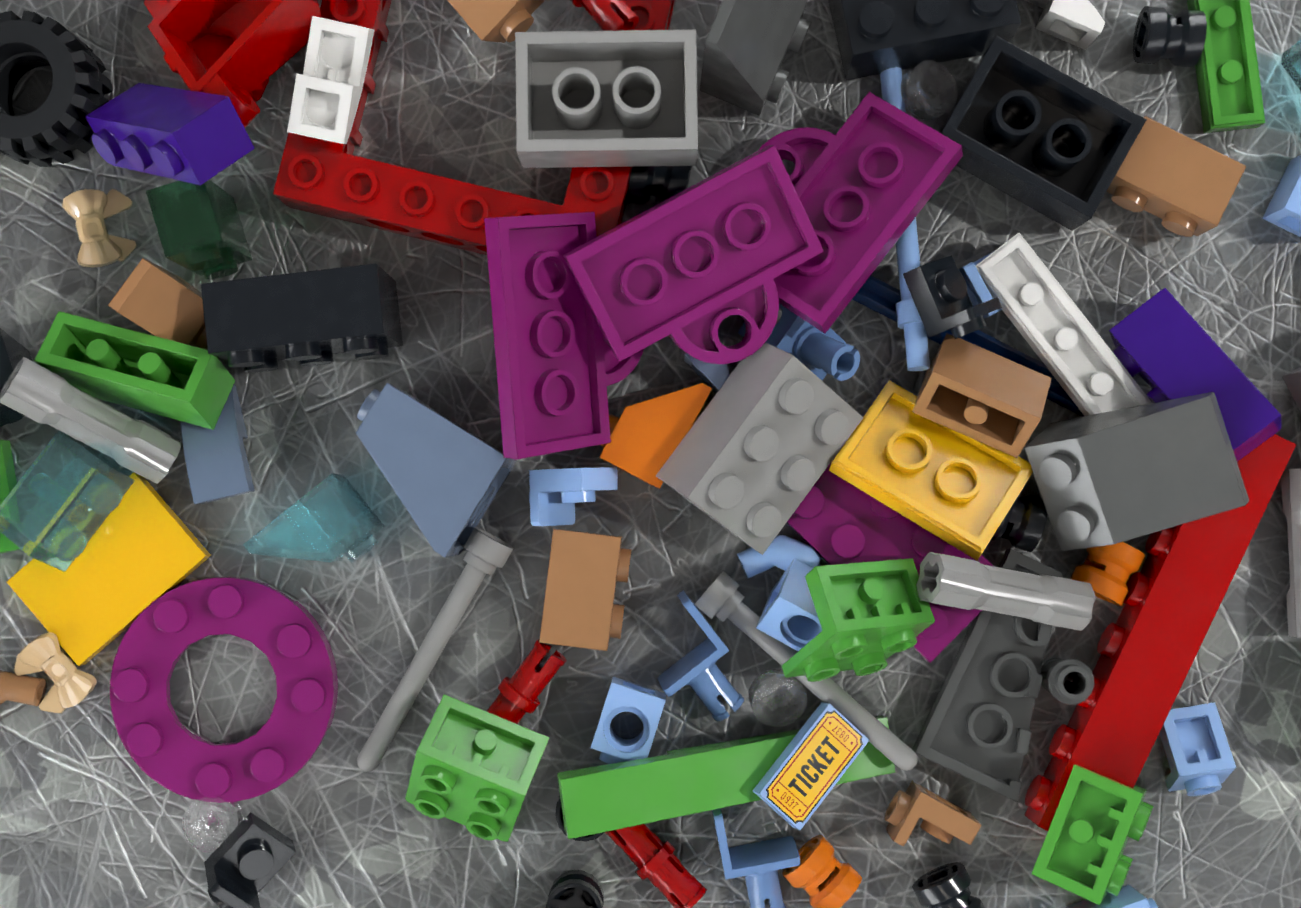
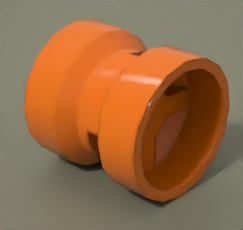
M1124 542L1086 548L1088 556L1084 564L1075 567L1070 579L1090 583L1095 597L1111 604L1122 606L1129 592L1126 585L1131 573L1139 571L1146 555Z
M817 835L798 850L801 864L795 867L784 868L782 875L794 888H803L809 894V902L813 908H840L857 890L862 877L849 863H841L834 856V847L822 835Z

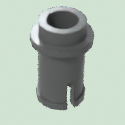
M1052 658L1047 660L1041 667V671L1047 673L1046 677L1042 676L1041 685L1048 692H1051L1058 701L1068 705L1079 704L1091 695L1094 688V676L1091 669L1084 662L1076 659ZM1066 675H1070L1074 678V681L1066 680V682L1063 684Z

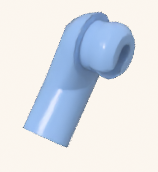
M777 535L763 555L752 547L737 553L748 579L775 566L786 571L794 558L812 568L821 566L820 555L811 545L786 535Z

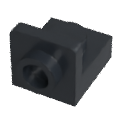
M952 255L919 266L903 274L928 337L951 329L954 339L986 327L987 324L983 315L1002 308L998 297L976 306L972 305L967 293L965 278L957 269Z
M250 812L204 862L210 898L220 908H260L258 893L296 853L293 840Z

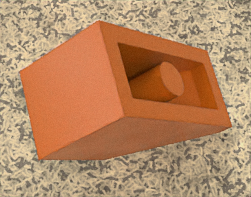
M703 383L627 406L620 418L610 414L611 443L600 445L604 449L599 458L660 490L663 481L656 477L657 473L694 425L712 388Z

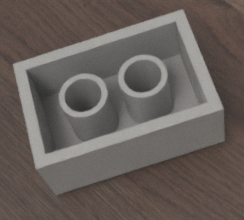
M696 29L515 32L516 152L522 168L696 166L698 154Z
M765 342L755 353L739 362L657 473L656 477L731 534L763 555L863 417L794 355Z

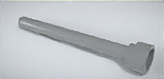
M474 527L464 545V548L468 550L463 558L467 562L466 566L357 757L358 767L362 771L371 772L378 767L486 574L493 575L497 567L503 568L514 548L504 540L479 527Z
M722 571L694 605L710 619L715 615L722 622L726 619L730 620L782 666L798 651L756 628L760 617L742 602L745 596L737 590L740 585L726 572ZM806 675L795 677L822 702L830 703L898 768L908 771L916 766V753L832 679L828 678L810 682L807 680Z

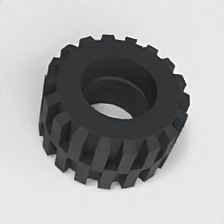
M12 11L0 13V152L26 165L32 162L39 167H52V158L65 164L74 160L73 150L78 149L85 154L93 147L88 139L94 132L85 116L109 102L104 97V94L113 92L111 80L102 74L106 67L101 59L92 53L93 50L59 22L50 17L44 19L36 12L23 11L21 18ZM51 66L53 84L46 101L29 114L15 116L12 107V95L17 82L24 74L34 68Z

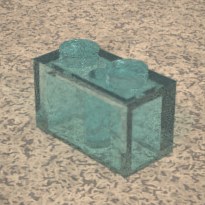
M58 430L1 503L0 532L30 557L65 572L75 558L83 552L88 541L107 516L119 505L122 497L135 480L90 446Z

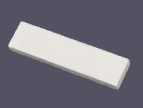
M1020 232L975 266L993 299L999 298L1003 312L1084 416L1152 403Z

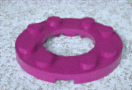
M216 577L193 581L165 593L144 609L127 630L118 647L110 679V705L117 733L125 749L140 769L155 782L176 794L194 800L217 803L236 802L265 794L289 780L306 766L321 745L327 730L331 727L337 705L338 676L335 658L328 639L316 619L303 605L268 586L269 584L243 577ZM231 634L252 642L267 656L276 675L277 699L270 718L255 735L239 743L215 744L204 740L196 734H192L180 723L171 704L170 679L176 663L191 644L209 635Z

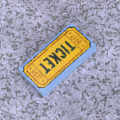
M821 702L752 791L789 825L801 830L869 742V739L830 703Z

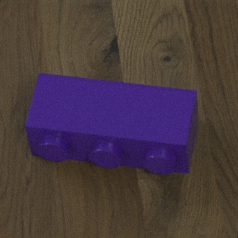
M138 83L85 116L95 133L92 135L93 145L100 156L109 164L196 185H202L255 149L229 96Z
M1163 288L1109 330L1116 347L1112 352L1132 378L1139 374L1151 387L1152 390L1146 396L1152 403L1208 392L1215 393L1237 462L1282 429V418L1277 409L1166 288Z

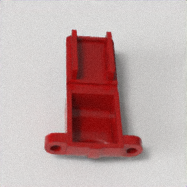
M317 0L143 1L154 18L147 27L165 52L163 58L170 69L181 76L190 91L229 96L244 128L260 113V108L256 102L261 99L269 82V77L308 43L312 16L321 18Z

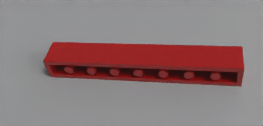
M1274 434L1237 462L1249 498V502L1245 506L1157 531L1149 535L1145 545V551L1149 555L1140 573L1135 572L1127 581L1126 585L1129 592L1124 600L1125 605L1116 624L1112 622L1106 627L1098 642L1097 652L1101 655L1092 672L1094 676L1092 693L1085 701L1076 704L1068 724H1062L1056 730L1049 746V754L1052 755V758L1044 775H1037L1027 790L1025 805L1028 808L1024 815L1038 827L1046 831L1049 830L1074 764L1131 788L1134 787L1297 444Z

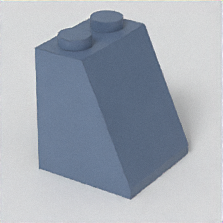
M386 383L381 392L374 389L360 407L357 418L362 423L356 434L433 550L444 558L460 555L474 527L478 526L517 460L504 458L501 450L407 392Z

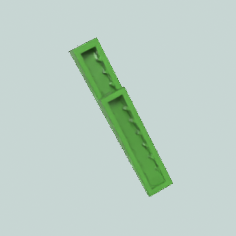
M882 715L875 717L889 729L888 718L886 716ZM800 729L667 751V755L559 772L557 773L566 835L568 839L762 800L752 790ZM868 742L836 785L895 773L894 763Z

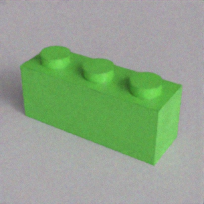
M58 311L34 360L38 365L63 377L70 385L94 398L212 430L216 426L235 383V379L219 358L208 354L206 349Z

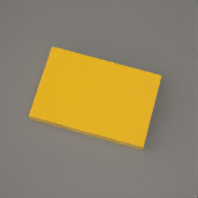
M888 380L863 416L859 425L832 461L829 471L978 561L1032 475L1033 471L1030 462L1020 456L1015 458L913 413L912 410L917 396Z
M133 472L6 583L47 631L56 634L59 645L76 665L82 666L86 665L131 626L134 620L152 602L175 588L205 562L211 554L144 477Z

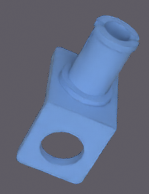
M779 304V309H782V316L766 343L794 355L822 381L827 373L839 381L847 380L856 373L860 363V354L854 346L846 344L831 328L824 334ZM745 322L739 329V334L742 337H744L746 333Z
M683 590L677 595L708 638L659 675L657 679L668 697L675 694L682 687L690 685L712 713L714 720L717 722L722 721L730 715L717 696L721 695L734 712L743 704L744 698L735 690L715 664L718 659L729 652V649Z
M721 808L712 810L725 880L745 876L750 908H765V899H768L770 908H786L783 902L778 870L801 864L794 837L787 836L728 848Z

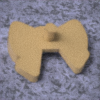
M84 189L73 192L63 199L62 207L76 221L77 233L82 243L77 256V262L83 267H103L116 261L123 262L136 248L135 241L109 235L104 219L123 212L132 206L131 199L116 189H111L107 195L100 190Z
M52 632L35 638L24 647L16 658L14 672L17 676L44 671L54 682V685L39 704V708L42 711L62 713L66 708L79 704L94 689L97 683L93 675L78 670L70 656H66L61 652L58 638Z

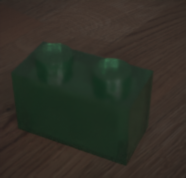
M210 179L202 185L176 181L146 190L167 259L199 276L204 275L205 279H218L232 275L238 271L237 264L252 260L234 197Z

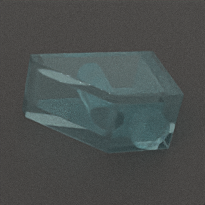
M332 473L244 543L243 546L250 554L323 562L342 561L347 557L353 563L377 545L378 541L373 535L383 528L384 525L343 474Z

